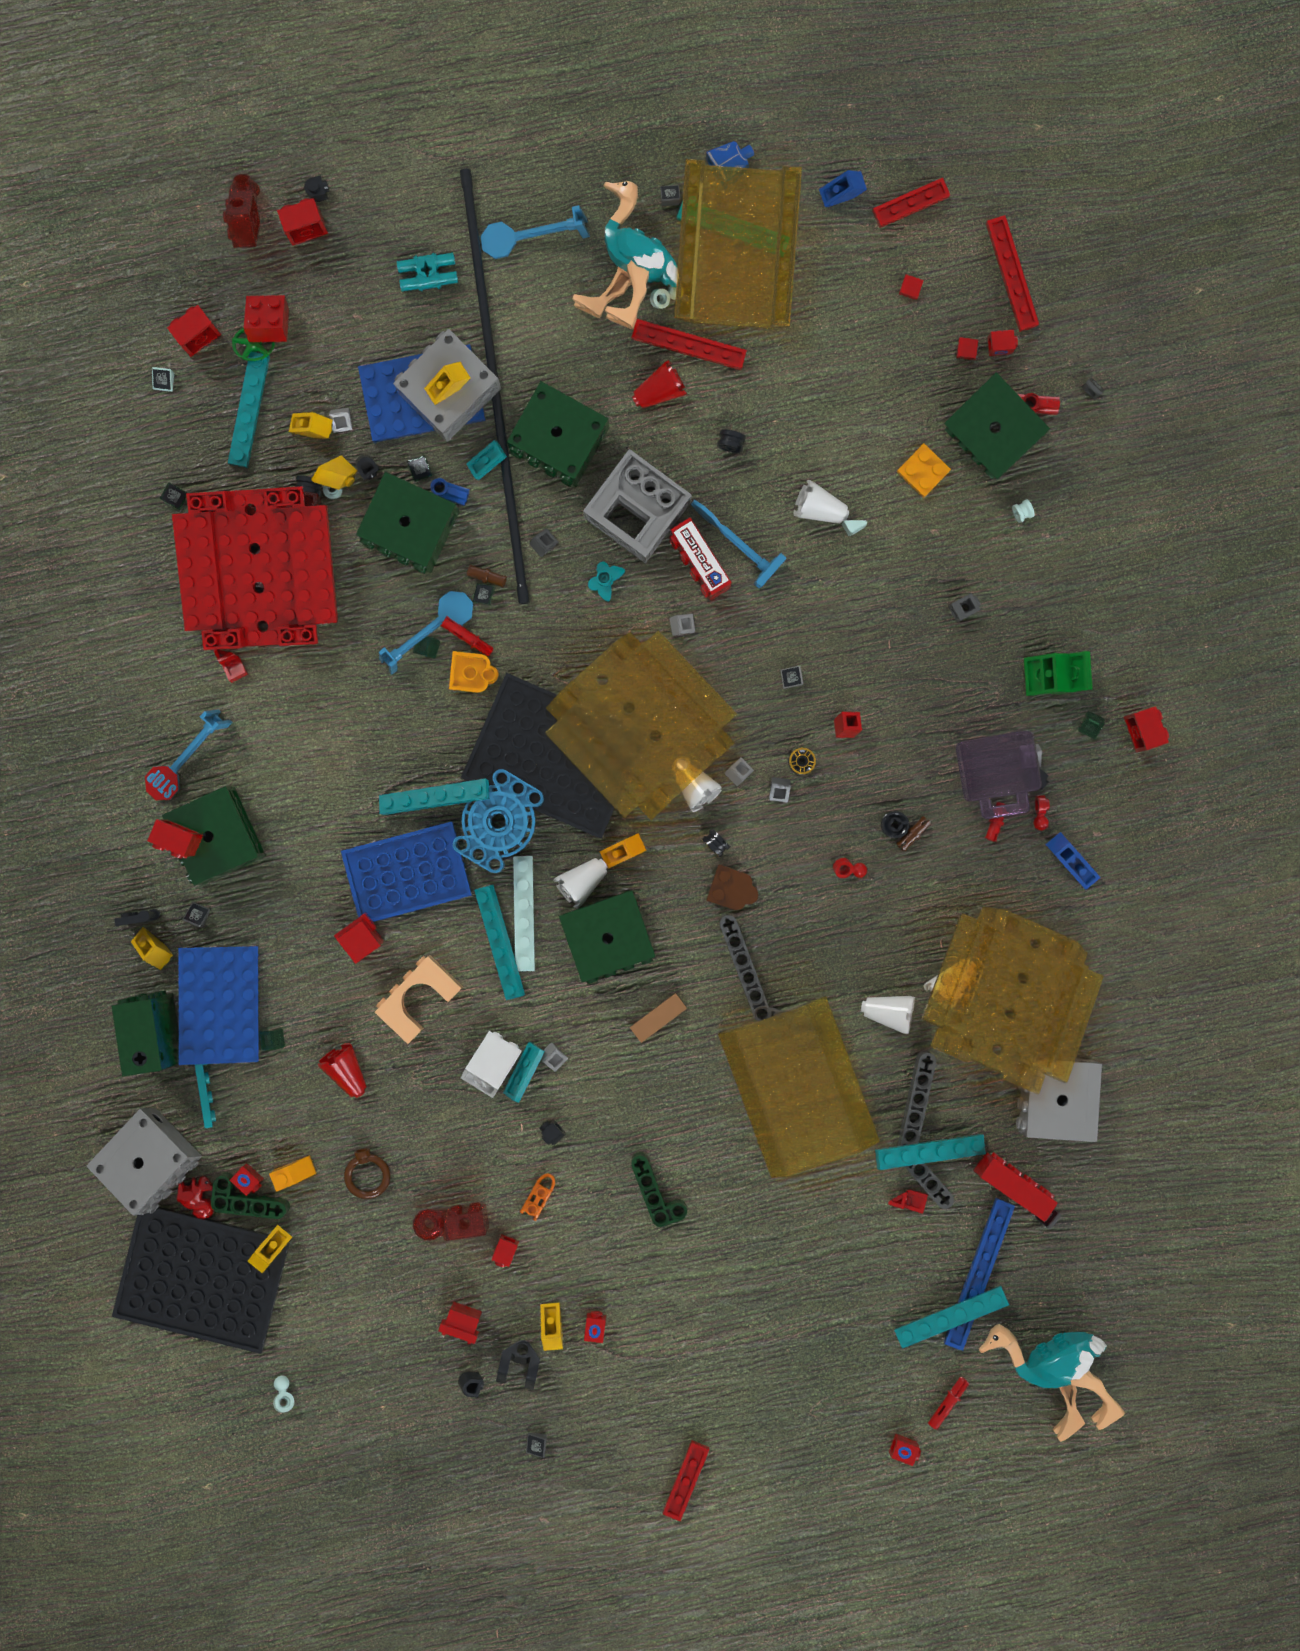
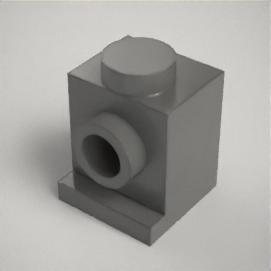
M972 593L950 604L948 608L958 623L980 611L979 606L981 604L976 596L973 597ZM962 605H966L968 610L964 611Z

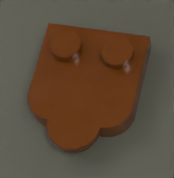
M718 864L706 901L733 910H740L745 904L756 902L758 891L752 886V878L746 873Z

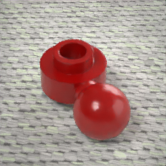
M1037 795L1035 797L1037 817L1034 819L1033 825L1039 831H1043L1049 826V820L1045 817V814L1050 809L1049 799H1046L1045 795Z
M840 858L833 864V871L839 878H847L852 873L857 878H863L867 874V867L863 863H856L853 866L849 859Z

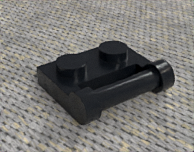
M151 909L149 911L142 910L139 913L138 911L120 914L121 918L114 919L115 926L158 920L160 918V911Z

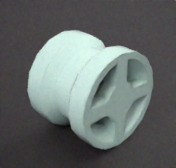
M1028 499L1023 500L1019 505L1015 504L1012 506L1013 514L1019 523L1023 522L1025 518L1035 516L1033 506Z

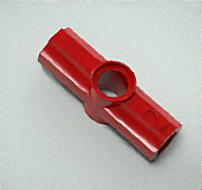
M1035 393L1018 394L1024 401L1029 400L1033 402L1034 407H1031V409L1036 414L1058 415L1060 397L1038 396Z

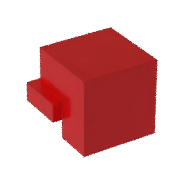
M366 912L334 935L355 964L380 947L384 942L376 930V925Z
M453 1301L447 1319H442L438 1332H441V1335L444 1336L447 1334L467 1341V1344L470 1345L471 1343L475 1344L479 1334L476 1328L482 1311Z

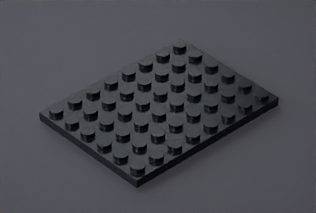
M506 673L461 778L466 781L486 778L489 780L490 786L495 785L493 782L495 771L499 769L506 770L543 793V804L539 807H533V810L602 839L647 733ZM500 773L497 776V781L500 784L505 783L507 775ZM515 784L514 792L517 794L522 793L524 790L523 784ZM533 793L530 796V801L533 804L538 803L540 795Z
M158 1207L151 1214L137 1215L112 1317L262 1354L290 1241L267 1269L261 1273L248 1260L269 1234L210 1219H199L194 1215Z

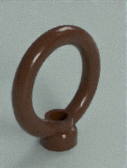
M369 1148L356 1150L354 1152L355 1158L348 1163L344 1172L345 1185L358 1198H376L389 1185L390 1170L388 1165L382 1158L370 1154ZM373 1162L380 1167L383 1178L378 1188L373 1191H362L354 1185L352 1172L358 1164Z

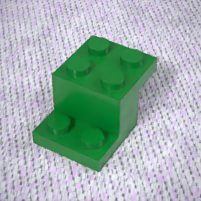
M1090 651L1070 654L1052 653L1024 658L1026 696L1066 694L1093 690Z

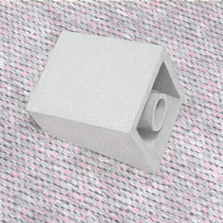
M489 1031L465 1068L461 1079L493 1098L522 1051L515 1043H508L503 1040L499 1033Z

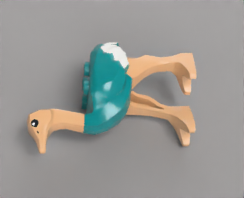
M630 181L619 183L605 182L604 187L620 199L618 210L605 226L604 239L608 254L618 269L611 284L600 297L574 294L572 300L575 301L574 306L597 318L601 317L605 309V312L608 313L607 319L633 330L640 304L647 293L646 284L662 282L665 286L670 285L676 288L679 281V269L675 260L660 240L654 237L650 239L645 236L643 231L637 228L634 230L630 227L620 229L635 208L638 198L637 185ZM632 285L633 297L629 307L624 309L607 306L613 299L624 295L628 287Z
M998 1324L990 1330L985 1343L979 1348L980 1353L995 1348H1005L1010 1354L1018 1376L1042 1388L1060 1389L1067 1407L1065 1416L1053 1428L1054 1433L1058 1434L1057 1438L1060 1442L1072 1436L1085 1425V1421L1076 1407V1386L1092 1390L1102 1399V1407L1091 1417L1094 1423L1097 1422L1096 1427L1098 1430L1104 1429L1125 1414V1411L1117 1401L1106 1391L1102 1381L1089 1371L1094 1357L1101 1356V1353L1107 1348V1345L1093 1334L1086 1332L1059 1333L1052 1338L1053 1340L1038 1344L1035 1350L1031 1352L1026 1363L1017 1338L1009 1329Z

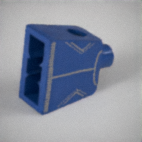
M733 141L706 153V160L724 190L729 188L748 171L749 163L747 159L754 156V151L750 145L740 149L738 144Z

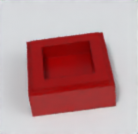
M906 274L899 295L917 300L924 280Z
M959 337L956 358L975 360L978 339Z

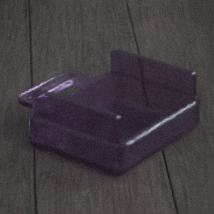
M1022 730L959 742L956 745L964 799L968 802L979 801L981 815L984 819L1023 814L1029 811L1030 804L1027 792L1037 791L1042 787L1035 738L1031 731ZM1016 794L1017 803L992 807L991 798Z

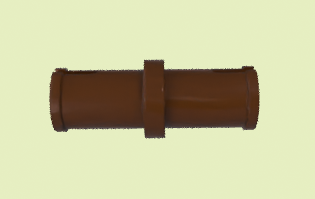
M470 565L467 570L468 577L482 580L485 584L491 583L502 588L506 584L507 576L491 572V569L487 568L485 570Z
M922 816L912 828L909 827L907 833L896 843L899 848L905 843L901 848L902 851L906 852L914 841H918L921 838L920 835L931 826L929 820L922 825L927 818Z

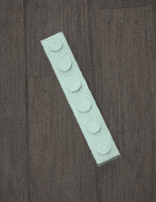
M513 856L515 961L518 971H535L533 856Z

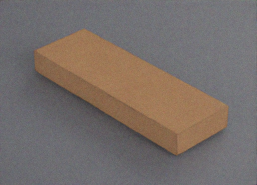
M674 993L630 1026V1029L642 1043L685 1011L687 1007L679 996Z

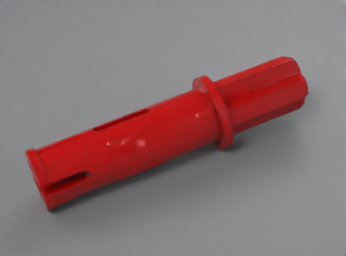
M446 616L440 625L469 644L471 649L474 647L486 656H490L494 648L481 640L479 635L476 636L450 617Z
M960 1377L953 1388L947 1391V1396L928 1421V1424L935 1430L939 1429L957 1401H961L960 1397L969 1386V1382L965 1378Z

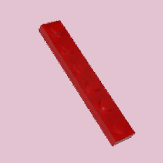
M1006 216L987 220V230L1019 332L1037 327L1039 325L1038 318Z
M640 319L636 320L631 337L632 340L742 370L747 353L745 349Z

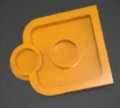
M453 651L449 690L474 693L484 692L488 685L497 681L498 671L494 666L490 665L488 657L483 654Z

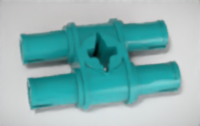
M433 252L430 255H415L413 259L397 261L399 273L416 271L418 274L414 278L400 279L401 291L418 289L422 292L426 289H440L442 285L458 283L456 271L439 274L437 270L442 266L456 265L454 253L437 255ZM427 267H428V269L430 270V271H429V274H428V277H427V275L425 274V273H426V270H427Z

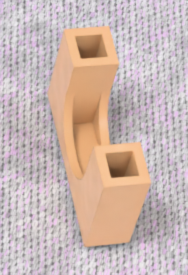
M431 955L427 958L423 956L416 963L418 967L413 972L409 970L403 976L405 981L400 986L396 984L389 991L391 995L387 1000L383 998L376 1005L378 1009L375 1013L407 1044L424 1029L409 1015L405 1008L404 998L407 990L415 984H427L449 1002L463 988Z

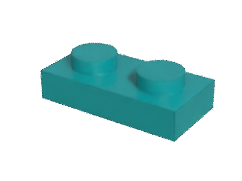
M493 440L466 465L474 478L480 480L507 456L498 441Z

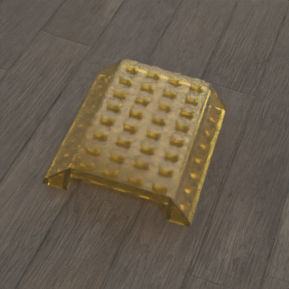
M686 159L675 319L693 324L760 329L790 327L802 167L783 166L782 171L711 166L705 165V160Z
M826 996L755 1023L718 1033L771 1178L788 1177L861 1153L880 1142Z

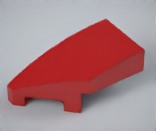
M219 649L213 650L229 682L233 683L248 675L239 656L232 652Z
M908 1189L891 1199L888 1205L901 1209L906 1208L923 1214L928 1194Z

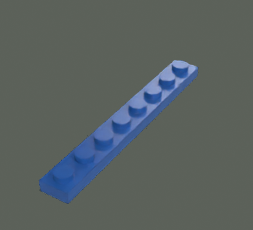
M995 1198L958 1303L984 1293L1013 1214L1014 1204ZM974 1320L949 1329L945 1336L944 1344L963 1351Z

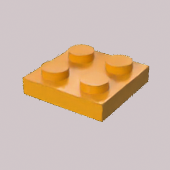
M923 443L897 470V473L925 498L951 469Z

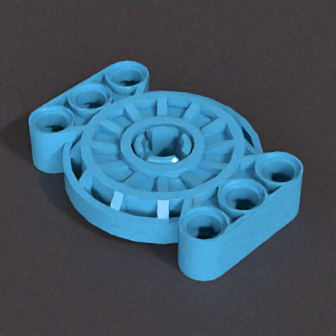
M499 769L493 774L495 785L489 786L490 799L475 801L470 811H468V808L472 802L466 803L462 814V829L465 836H458L453 841V848L456 852L492 873H499L504 869L505 862L503 857L517 854L529 843L536 823L533 807H539L544 802V795L541 791L503 769ZM500 773L507 775V781L503 784L497 781V776ZM517 783H522L524 786V790L520 794L514 792V785ZM533 793L540 795V801L536 804L530 801V796ZM466 814L469 815L468 827H466ZM497 814L504 815L506 825L500 829L495 828L492 824V819ZM529 816H532V826H531V828H528V827H529ZM530 832L527 840L524 843H522V840L525 838L526 833ZM461 839L467 842V847L464 850H460L457 846L458 841ZM517 845L520 846L517 850L509 853V849ZM477 849H481L484 853L481 860H477L474 857V852ZM493 859L500 861V868L497 870L492 869L490 866Z

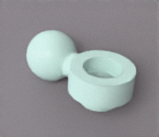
M677 285L676 288L670 286L668 291L665 289H655L650 295V302L657 309L666 308L670 303V298L673 300L681 298L683 290L680 285Z
M278 1376L274 1381V1387L279 1391V1394L274 1398L273 1405L276 1411L285 1413L293 1408L294 1398L290 1393L286 1392V1389L289 1387V1379L286 1376ZM281 1399L286 1401L285 1406L280 1405Z

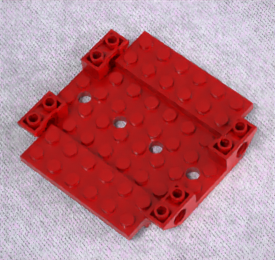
M303 486L186 493L188 513L172 514L185 631L202 630L203 650L265 645L318 644L316 624L338 622L327 505L305 506ZM249 504H253L256 507L254 515H250L247 512ZM253 543H257L260 546L258 554H254L251 551ZM257 582H261L264 585L262 593H258L255 590ZM260 621H265L268 624L267 631H262L259 628Z

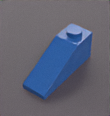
M1061 832L1046 844L1085 890L1101 878Z

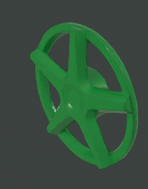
M244 327L232 338V347L235 354L246 361L262 360L269 356L275 347V342H272L270 350L267 351L262 342H249L247 338H238L245 332ZM236 343L246 345L242 355L237 351ZM259 351L263 354V356L258 358H247L251 352Z

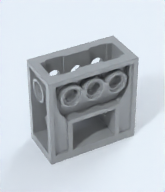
M629 449L583 510L584 519L646 564L690 505L692 495ZM632 477L639 478L638 480H631ZM653 488L654 491L648 492L646 489ZM664 499H667V500H669L670 502H669V503H663V502H661V501L664 500ZM619 504L646 523L635 539L608 520Z

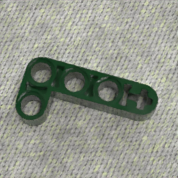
M643 1152L635 1153L631 1160V1166L654 1225L664 1227L684 1219L687 1215L686 1203L681 1199L665 1203L647 1155ZM639 1158H640L641 1161H644V1162H643L644 1171H642V1172H641V1167H640V1165H639V1164H636V1163H637V1159H639ZM649 1176L652 1182L646 1185L642 1183L641 1179ZM655 1194L659 1197V1200L653 1203L649 1201L648 1197ZM675 1206H682L684 1208L683 1212L680 1214L673 1211ZM662 1212L666 1217L660 1221L655 1218V1215Z
M223 1173L214 1180L211 1207L215 1212L280 1219L290 1209L289 1202L284 1198L252 1194L246 1196L244 1193H235V1185L229 1181L233 1177L231 1173ZM221 1179L227 1180L228 1187L221 1185ZM219 1198H223L225 1200V1206H221L219 1204ZM242 1200L245 1203V1208H240L237 1201ZM256 1203H262L264 1205V1210H259L256 1206ZM278 1205H280V1209H283L281 1212L276 1208Z

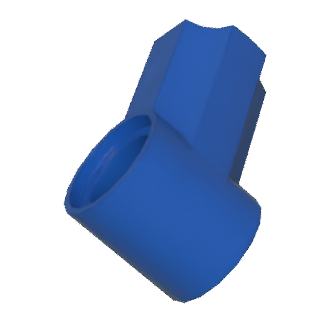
M442 478L434 479L431 483L433 494L465 506L470 489L446 482ZM437 485L445 487L441 493H437L434 489Z

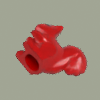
M201 1176L198 1184L195 1177H193L191 1185H185L184 1181L178 1184L177 1202H180L185 1208L193 1210L192 1214L196 1218L208 1219L212 1216L214 1210L211 1207V1200L203 1198V1192L212 1191L213 1185L206 1176Z

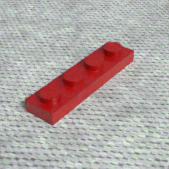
M942 177L873 208L872 212L879 228H882L949 198L950 193Z
M691 1440L662 1511L663 1515L681 1522L710 1449L708 1446Z

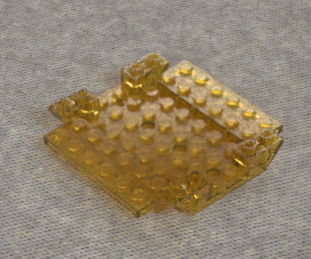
M659 631L642 644L631 632L618 639L563 688L546 707L556 718L557 722L545 734L624 819L636 807H639L650 820H653L690 783L735 744L722 728L737 713ZM604 675L607 677L608 682L605 685H600L597 682V678ZM630 703L634 706V711L626 713L623 706ZM658 732L661 739L656 742L652 741L650 734ZM677 761H686L687 768L684 770L678 769Z
M982 907L978 919L964 913L960 915L921 1020L939 1027L935 1032L930 1047L964 1062L972 1060L1003 1074L1002 1079L1035 1094H1039L1045 1075L1062 1083L1068 1082L1104 976L1089 970V967L1084 965L1088 953L1077 941L1008 910ZM1031 939L1038 941V949L1031 946ZM1019 974L1025 975V984L1019 982ZM1006 1009H1011L1013 1011V1019H1009L1006 1017ZM994 1044L1000 1046V1055H996L993 1052L992 1047Z

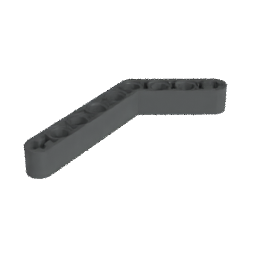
M732 915L722 916L719 926L756 1021L810 1038L822 1039L826 1035L827 1029L819 1020L768 1006L736 919ZM726 918L730 921L733 920L731 924L732 930L737 929V932L730 933L728 936H726V933H729L728 927H723ZM733 936H737L740 939V944L736 947L731 946L729 942ZM738 955H746L747 961L745 964L740 965L736 962ZM750 972L753 974V980L747 983L743 980V976L745 973ZM756 990L760 992V998L754 1001L750 999V993ZM762 1008L765 1009L767 1015L764 1018H758L757 1011ZM778 1014L785 1015V1021L781 1024L775 1022ZM798 1019L803 1020L804 1023L801 1029L794 1028V1022ZM808 1022H810L809 1025L814 1028H817V1026L819 1025V1028L822 1029V1031L817 1032V1034H815V1032L812 1029H808V1032H806L808 1028Z
M921 1051L916 1056L897 1146L916 1144L920 1140L936 1066L935 1056L928 1051ZM928 1057L930 1062H926V1064L922 1062V1059ZM922 1074L926 1075V1081L919 1084L918 1077ZM918 1093H921L922 1100L920 1102H914V1096ZM913 1112L918 1113L916 1121H910L909 1119L910 1114ZM913 1131L914 1137L911 1140H906V1133ZM925 1163L905 1166L939 1207L948 1209L953 1205L954 1198ZM922 1165V1171L914 1173L915 1166ZM929 1180H935V1185L932 1188L926 1186ZM940 1191L946 1197V1201H943L937 1192Z

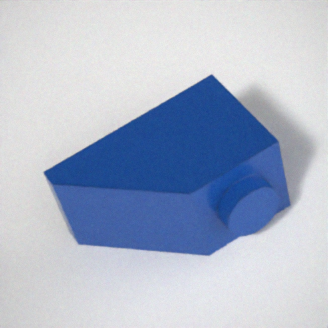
M847 170L819 189L825 207L851 200L867 190L862 173Z

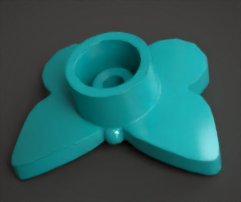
M604 561L598 563L597 576L592 577L588 581L589 589L592 591L598 590L599 596L609 602L612 595L611 585L613 581L624 575L625 569L618 566L609 567Z

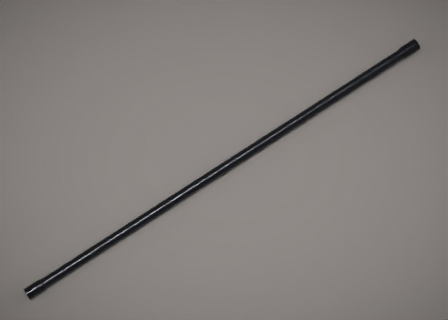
M466 168L460 170V178L464 193L487 368L498 378L473 196L471 170ZM499 391L492 398L497 441L507 456L500 464L517 581L518 603L522 605L530 603L526 584L503 408Z

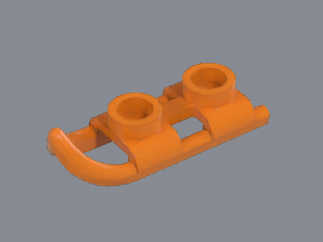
M546 1173L537 1180L520 1213L523 1214L525 1211L528 1215L534 1216V1221L538 1219L555 1187V1177ZM546 1177L552 1180L550 1189L540 1185V1182ZM535 1195V1200L531 1202L530 1200L532 1196ZM540 1199H543L541 1206H539Z

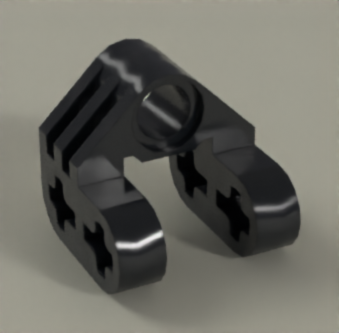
M521 1340L502 1351L496 1382L506 1383L510 1360L524 1365L528 1363L529 1368L524 1388L534 1390L540 1358L529 1342ZM524 1349L527 1353L520 1355L517 1351Z

